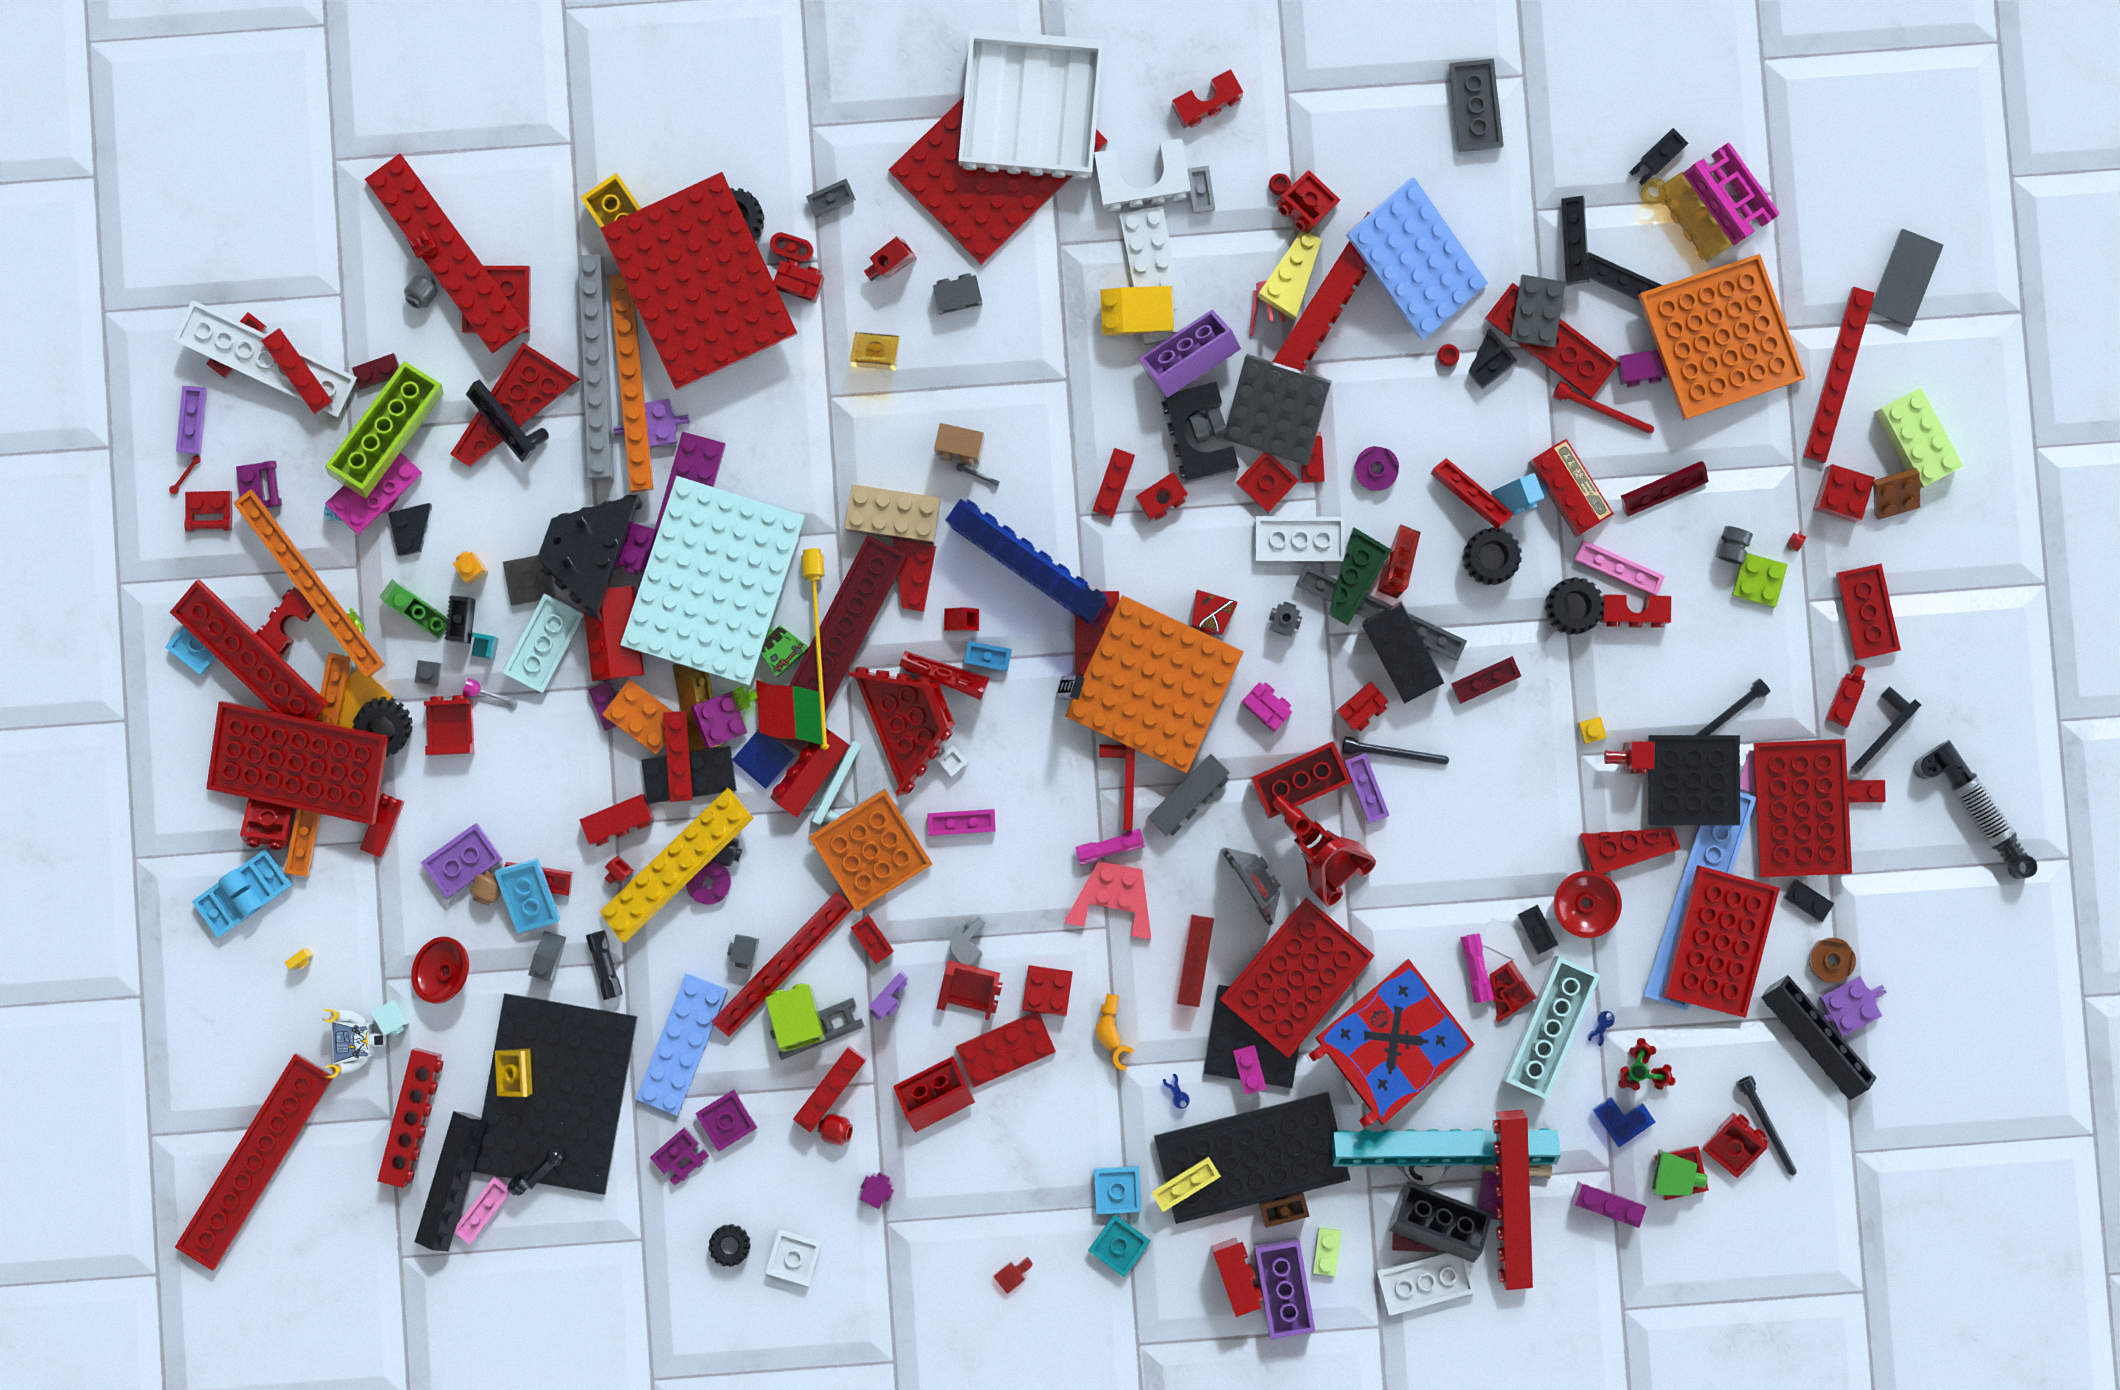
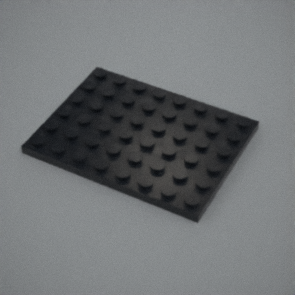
M504 993L482 1112V1119L487 1120V1124L472 1172L511 1179L521 1172L524 1175H529L546 1158L549 1150L558 1148L564 1153L563 1163L559 1166H554L538 1183L605 1195L638 1016ZM530 1049L533 1094L527 1097L497 1096L495 1051Z

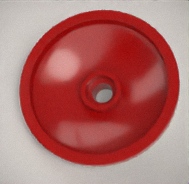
M1585 870L1569 875L1561 882L1554 896V912L1558 922L1566 931L1578 937L1594 938L1607 933L1617 923L1621 914L1622 899L1617 886L1610 878L1596 871ZM1588 899L1589 905L1583 907L1581 904L1582 900Z
M450 937L434 938L420 949L413 962L411 980L416 994L422 1000L433 1004H440L451 1000L460 992L469 972V958L466 949L459 941Z

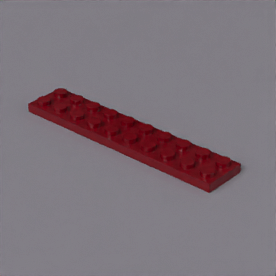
M867 535L819 627L825 714L908 556L870 535ZM815 636L789 686H798L819 692ZM773 737L799 752L807 748L810 743L805 740Z

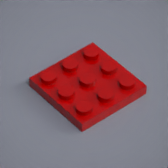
M484 266L529 327L522 333H530L531 267ZM462 313V332L476 333Z

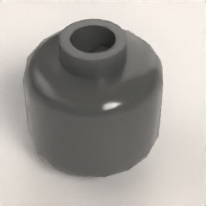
M427 275L414 276L404 289L406 302L417 309L428 307L438 292L434 285L435 281Z

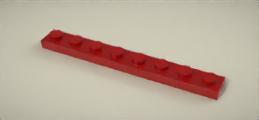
M1857 287L1851 288L1803 453L1805 458L1822 463L1827 461L1874 298V292Z
M836 891L712 1020V1023L730 1037L765 1001V997H768L853 909L852 904Z

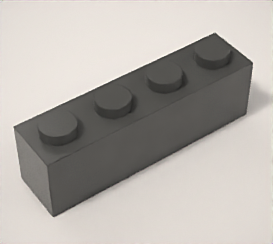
M1210 754L1147 818L1165 836L1169 833L1173 836L1182 827L1179 823L1184 818L1189 820L1197 812L1195 807L1200 802L1205 804L1213 796L1211 791L1216 786L1221 788L1229 780L1227 775L1230 772Z

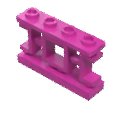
M1728 142L1711 154L1716 164L1709 167L1703 158L1682 174L1733 246H1735L1755 232L1749 222L1756 218L1761 227L1779 216L1780 213L1736 150ZM1722 166L1730 175L1729 177H1727L1721 169ZM1712 172H1713V174L1716 176V178L1718 179V181H1719L1718 184L1716 183V181H1715V180L1713 179V177L1711 176V173H1712ZM1729 182L1742 199L1738 203L1734 202L1724 188ZM1747 202H1749V204L1752 206L1755 213H1752V211L1746 204ZM1737 209H1739L1742 215L1745 217L1744 220H1742L1740 215L1737 213Z

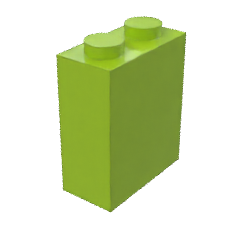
M800 983L794 985L791 990H777L772 992L771 996L765 997L778 1048L783 1053L826 1040L813 989L809 984Z

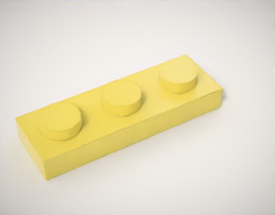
M1208 1156L1151 1191V1194L1162 1212L1221 1176Z

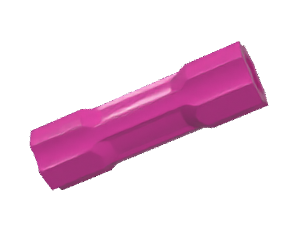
M1139 828L1125 832L1119 837L1098 843L1090 842L1075 848L1081 866L1095 862L1105 856L1144 848L1145 844Z
M1480 933L1460 937L1470 975L1474 1003L1494 1000L1484 961Z

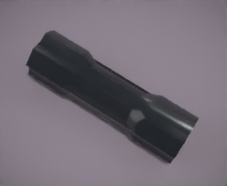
M602 930L586 935L599 977L603 999L607 1000L623 995L609 950L610 946L606 931Z

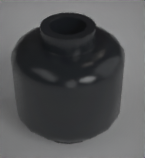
M733 838L712 861L728 867L734 861L738 862L743 850L739 848V840Z

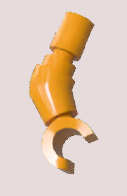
M1107 993L1105 1004H1101L1100 1012H1103L1102 1017L1100 1016L1099 1023H1096V1037L1108 1051L1112 1050L1110 1055L1112 1065L1119 1070L1125 1071L1127 1066L1119 1063L1118 1056L1123 1051L1131 1054L1134 1050L1131 1047L1120 1044L1122 1040L1116 1030V1019L1113 1018L1114 1014H1117L1119 995Z

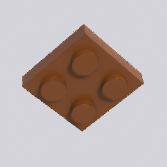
M1916 468L1873 480L1874 515L1878 520L1920 508V473Z

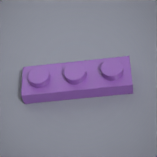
M182 386L176 445L177 453L201 455L207 388Z
M1366 753L1345 760V766L1368 824L1390 816Z

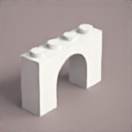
M1182 138L1160 142L1163 175L1157 184L1147 189L1131 187L1124 181L1120 173L1116 149L1094 152L1102 208L1108 209V211H1117L1121 209V206L1130 205V208L1142 206L1145 202L1160 204L1169 198H1173L1174 201L1186 199V196L1190 195L1191 188Z

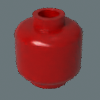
M829 1114L824 1120L819 1122L818 1133H821L822 1141L842 1146L845 1142L850 1141L853 1125L850 1124L849 1119L846 1117Z

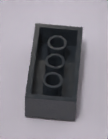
M1402 601L1362 621L1366 634L1404 704L1444 684V678Z
M1407 1181L1399 1192L1389 1231L1474 1263L1483 1252L1492 1213Z

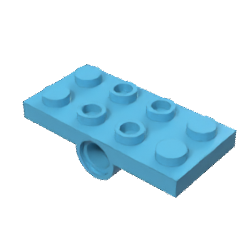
M264 849L238 869H234L218 880L217 884L194 899L192 903L216 937L220 938L293 886V884L269 850Z

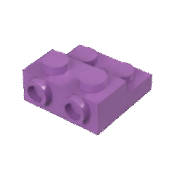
M903 971L899 972L869 1005L872 1009L870 1013L878 1021L885 1015L890 1017L899 1007L896 1004L899 998L893 993L899 994L908 984L905 981L908 976Z

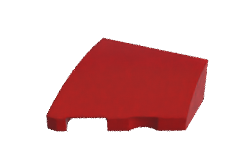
M1512 960L1489 974L1494 991L1493 1002L1496 1004V1020L1498 1023L1537 998Z

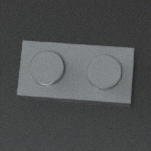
M1209 165L1188 168L1193 214L1215 211Z

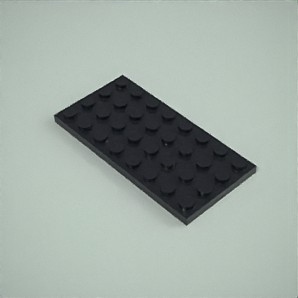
M1329 1092L1154 1135L1165 1183L1208 1156L1221 1176L1172 1206L1175 1223L1178 1224L1350 1181L1348 1167H1333L1331 1139L1333 1132L1338 1131Z

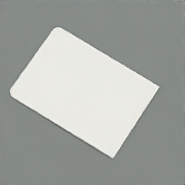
M1492 917L1481 942L1482 945L1512 959H1516L1527 934Z

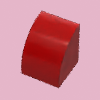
M966 607L944 608V631H979V609Z

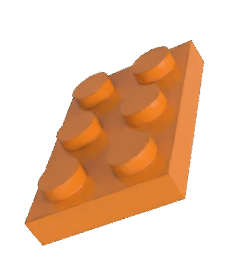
M628 679L602 716L657 755L665 744L663 712L673 711L632 680Z

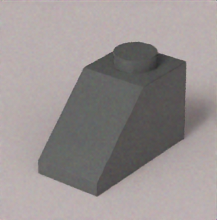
M544 931L534 953L528 975L546 981H553L567 937Z

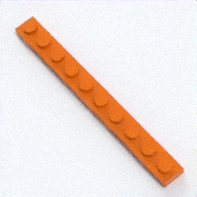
M622 274L609 275L630 491L654 490L636 306Z
M250 489L233 502L364 676L370 678L386 665L256 493Z
M328 652L320 695L329 705L316 719L317 721L339 725L352 662L351 657ZM297 809L284 873L309 877L321 814Z

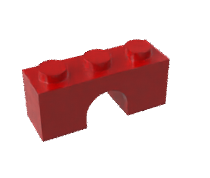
M1231 69L1211 79L1210 85L1215 94L1211 100L1201 101L1197 99L1192 90L1172 100L1171 106L1183 128L1188 126L1193 128L1202 122L1201 119L1208 115L1210 118L1221 112L1223 107L1227 105L1233 107L1241 102L1240 98L1243 96V90Z
M296 587L286 591L282 597L284 601L279 607H275L269 614L270 620L256 632L281 658L294 641L285 632L284 626L286 621L296 616L300 620L308 622L316 612Z
M1604 594L1601 596V598L1604 597L1603 607H1605V610L1601 614L1603 617L1600 623H1606V627H1620V623H1629L1631 628H1641L1642 624H1651V628H1665V624L1671 623L1672 596H1646L1644 609L1640 613L1632 612L1628 608L1627 595Z

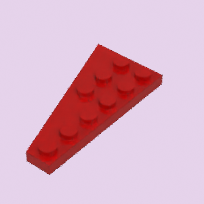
M522 343L491 390V394L520 428L580 379L525 343ZM478 410L450 455L471 467L504 440Z

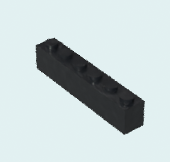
M1789 975L1767 988L1761 996L1765 1004L1777 1015L1781 1023L1789 1029L1795 1039L1801 1043L1809 1055L1820 1065L1825 1074L1832 1079L1849 1100L1871 1088L1877 1077Z
M453 1111L414 1241L415 1243L430 1250L449 1252L487 1120L470 1113Z

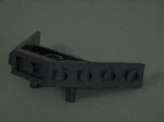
M638 494L626 495L622 499L605 501L597 506L583 507L579 511L562 513L558 517L551 518L537 557L541 563L539 568L547 577L553 576L556 579L554 583L562 591L566 589L570 593L568 596L576 605L581 603L585 607L583 609L584 612L591 619L596 617L600 622L602 621V616L599 612L635 510L641 509L643 505Z

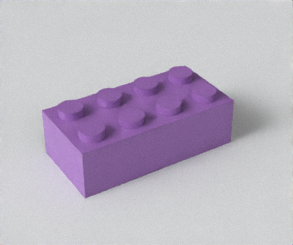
M1212 309L1138 359L1151 381L1168 398L1228 357H1231L1241 347L1233 331Z
M1293 1238L1254 1245L1270 1339L1316 1332L1300 1240Z

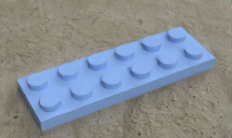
M685 974L636 1100L676 1116L679 1114L714 1027L712 1020L720 1012L728 989L691 974Z

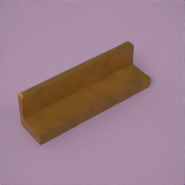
M675 664L673 665V672L681 711H686L689 752L706 749L690 707L714 698L709 673ZM720 743V744L715 745V746L710 747V748L720 747V746H723V744Z

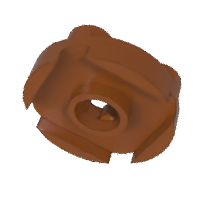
M1825 938L1817 941L1811 949L1809 965L1811 972L1825 982L1837 983L1853 973L1856 965V956L1846 941L1839 938ZM1831 954H1835L1834 958L1838 959V962L1833 963V966L1831 967L1829 966L1827 957H1830Z

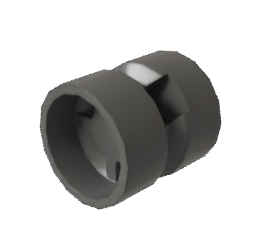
M1219 407L1207 410L1205 415L1198 413L1188 417L1197 444L1210 440V436L1217 438L1227 434L1225 421Z
M1725 526L1721 536L1724 542L1719 544L1715 556L1730 563L1743 565L1747 555L1745 547L1750 546L1753 534L1741 528Z

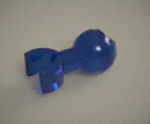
M1602 1011L1598 1015V1026L1587 1037L1591 1041L1592 1037L1597 1036L1599 1033L1600 1039L1597 1042L1599 1046L1604 1042L1603 1034L1606 1028L1612 1027L1615 1023V1016L1610 1011Z
M1174 1073V1087L1168 1084L1166 1079H1163V1083L1171 1089L1174 1095L1172 1099L1173 1105L1178 1109H1184L1189 1105L1190 1097L1186 1092L1181 1091L1178 1085V1076ZM1181 1102H1186V1106L1181 1107Z

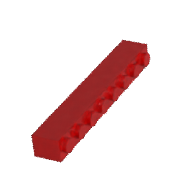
M1523 1109L1496 1112V1120L1492 1122L1493 1132L1497 1137V1141L1493 1142L1494 1154L1497 1155V1163H1494V1173L1498 1177V1184H1495L1496 1198H1499V1205H1496L1495 1211L1500 1226L1496 1227L1497 1239L1500 1240V1248H1497L1498 1261H1501V1269H1498V1280L1500 1283H1503L1506 1290L1533 1288L1528 1118Z

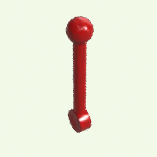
M195 455L192 457L191 464L177 483L170 486L169 492L171 494L179 492V486L193 467L201 462L200 456Z

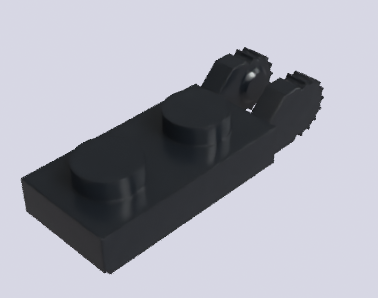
M1672 128L1640 159L1641 161L1629 173L1632 176L1637 174L1645 164L1651 171L1640 179L1639 183L1642 186L1654 174L1656 175L1689 143Z

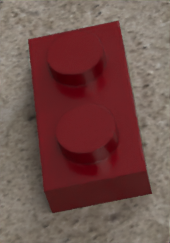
M392 353L352 367L354 376L357 377L358 388L362 390L390 380L400 366L396 354Z

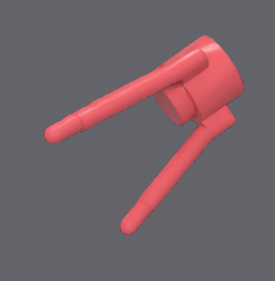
M1267 281L1256 283V290L1253 291L1250 336L1254 335L1259 299L1257 295ZM1266 303L1268 318L1272 322V306ZM1278 310L1281 321L1285 322L1284 314Z

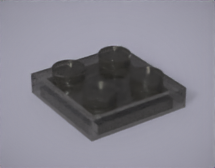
M538 555L503 562L511 606L540 601L544 593L556 598L552 576L547 577L540 570L541 563L537 558Z

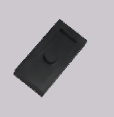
M1797 879L1793 880L1783 896V899L1819 922L1824 921L1835 904Z
M1537 904L1517 914L1537 955L1558 945Z

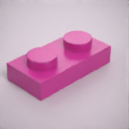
M1255 1045L1233 1050L1244 1094L1267 1089Z

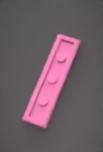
M1585 540L1581 542L1573 560L1649 595L1657 596L1665 578L1660 573Z

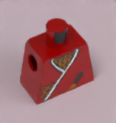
M896 236L870 257L873 264L865 269L864 272L870 281H873L880 275L889 278L916 260L917 257L906 241ZM888 259V264L885 266L884 262Z
M1197 589L1191 627L1200 629L1201 632L1210 636L1213 634L1222 635L1238 602Z

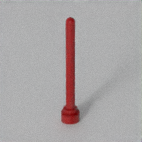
M1559 381L1552 397L1560 401L1562 399H1569L1648 434L1654 432L1652 425L1575 393L1564 382Z

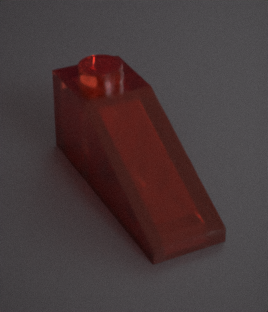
M1402 524L1399 525L1390 548L1392 551L1382 569L1377 591L1398 599L1408 588L1421 532Z

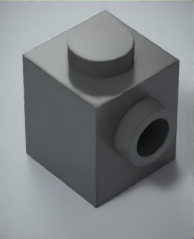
M741 934L735 935L734 943L730 942L727 955L731 956L730 961L735 962V967L747 969L748 965H754L759 938Z

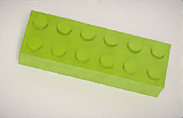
M404 361L325 465L328 475L362 497L367 498L443 396L442 384Z

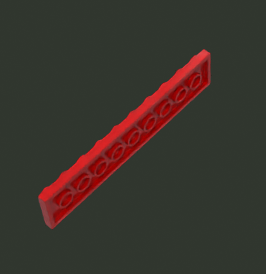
M401 153L365 178V181L406 237L425 227L429 230L438 249L423 256L422 259L492 354L529 328Z
M297 1053L293 1055L175 1245L176 1249L212 1271L216 1269L334 1079L325 1078V1076H331L330 1073Z

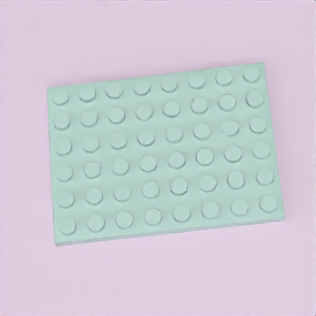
M676 476L620 645L750 686L805 516Z

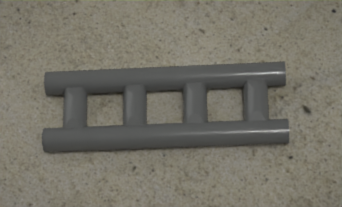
M854 998L818 1011L826 1031L824 1033L826 1040L784 1053L780 1051L778 1052L780 1059L784 1060L865 1027L862 1018L855 1021L850 1009L856 1006ZM842 1012L847 1024L834 1029L830 1016ZM774 1030L770 1031L772 1039H776Z

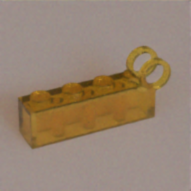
M1683 171L1666 183L1657 178L1649 180L1641 190L1643 202L1648 205H1655L1659 202L1664 206L1666 205L1671 211L1670 216L1676 224L1679 223L1681 225L1685 238L1689 242H1693L1696 246V253L1702 260L1705 259L1708 263L1733 245L1682 174ZM1648 187L1657 188L1659 197L1651 196L1648 192Z

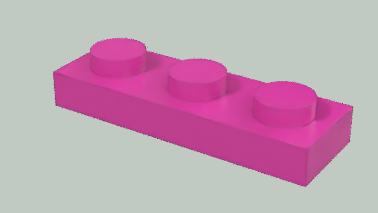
M995 809L927 813L929 836L996 832Z

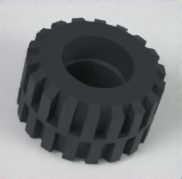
M730 188L738 206L748 212L746 223L753 238L756 236L759 238L761 235L760 230L764 228L763 220L765 219L758 200L748 191L744 192L741 188H738V190Z
M1491 527L1476 533L1468 540L1463 550L1465 551L1462 556L1463 561H1465L1464 568L1469 571L1468 575L1474 577L1476 582H1482L1484 585H1498L1510 579L1518 571L1519 563L1522 561V557H1520L1522 550L1517 545L1519 544L1518 540H1514L1513 534L1510 532L1506 533L1505 529L1502 528L1497 530L1495 527ZM1495 544L1501 548L1504 553V563L1500 568L1493 570L1483 565L1480 559V550L1484 545Z
M1573 577L1559 582L1549 591L1550 594L1545 600L1547 601L1545 610L1548 613L1546 617L1547 620H1551L1552 623L1550 624L1553 627L1558 628L1557 631L1561 633L1566 632L1568 635L1581 634L1594 628L1597 622L1602 619L1603 616L1601 614L1605 610V607H1603V602L1605 601L1604 597L1601 598L1600 596L1601 590L1595 588L1596 584L1593 582L1589 583L1588 579L1585 578L1578 579V577ZM1570 593H1576L1585 600L1586 612L1580 619L1570 618L1563 610V600Z
M376 697L370 702H366L353 720L354 725L352 728L374 732L370 724L372 718L384 717L390 720L394 726L395 733L393 736L388 737L386 757H389L391 753L394 755L405 746L411 736L413 720L412 717H408L409 710L402 708L404 706L403 703L396 704V699L394 698L387 700L386 697H381L378 700Z

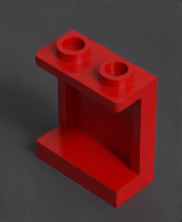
M454 695L452 700H443V696L430 697V701H424L427 715L428 746H425V755L475 753L472 700L466 699V695Z
M948 960L936 1009L945 1011L947 1003L986 1012L985 1020H989L991 1013H996L999 1000H995V995L1000 996L1003 984L999 982L1000 973Z

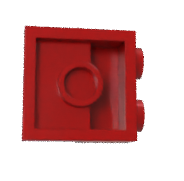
M1308 170L1281 195L1276 204L1283 216H1289L1295 221L1294 225L1299 231H1305L1309 234L1338 205L1340 199Z
M248 798L240 837L249 847L257 848L260 844L268 845L273 850H281L282 846L288 847L293 827L291 820L294 808Z
M1732 1113L1718 1127V1131L1703 1145L1702 1150L1738 1178L1767 1149L1768 1141L1766 1140V1134L1758 1128L1754 1130L1749 1126L1750 1122L1744 1115L1739 1114L1737 1116L1735 1113Z

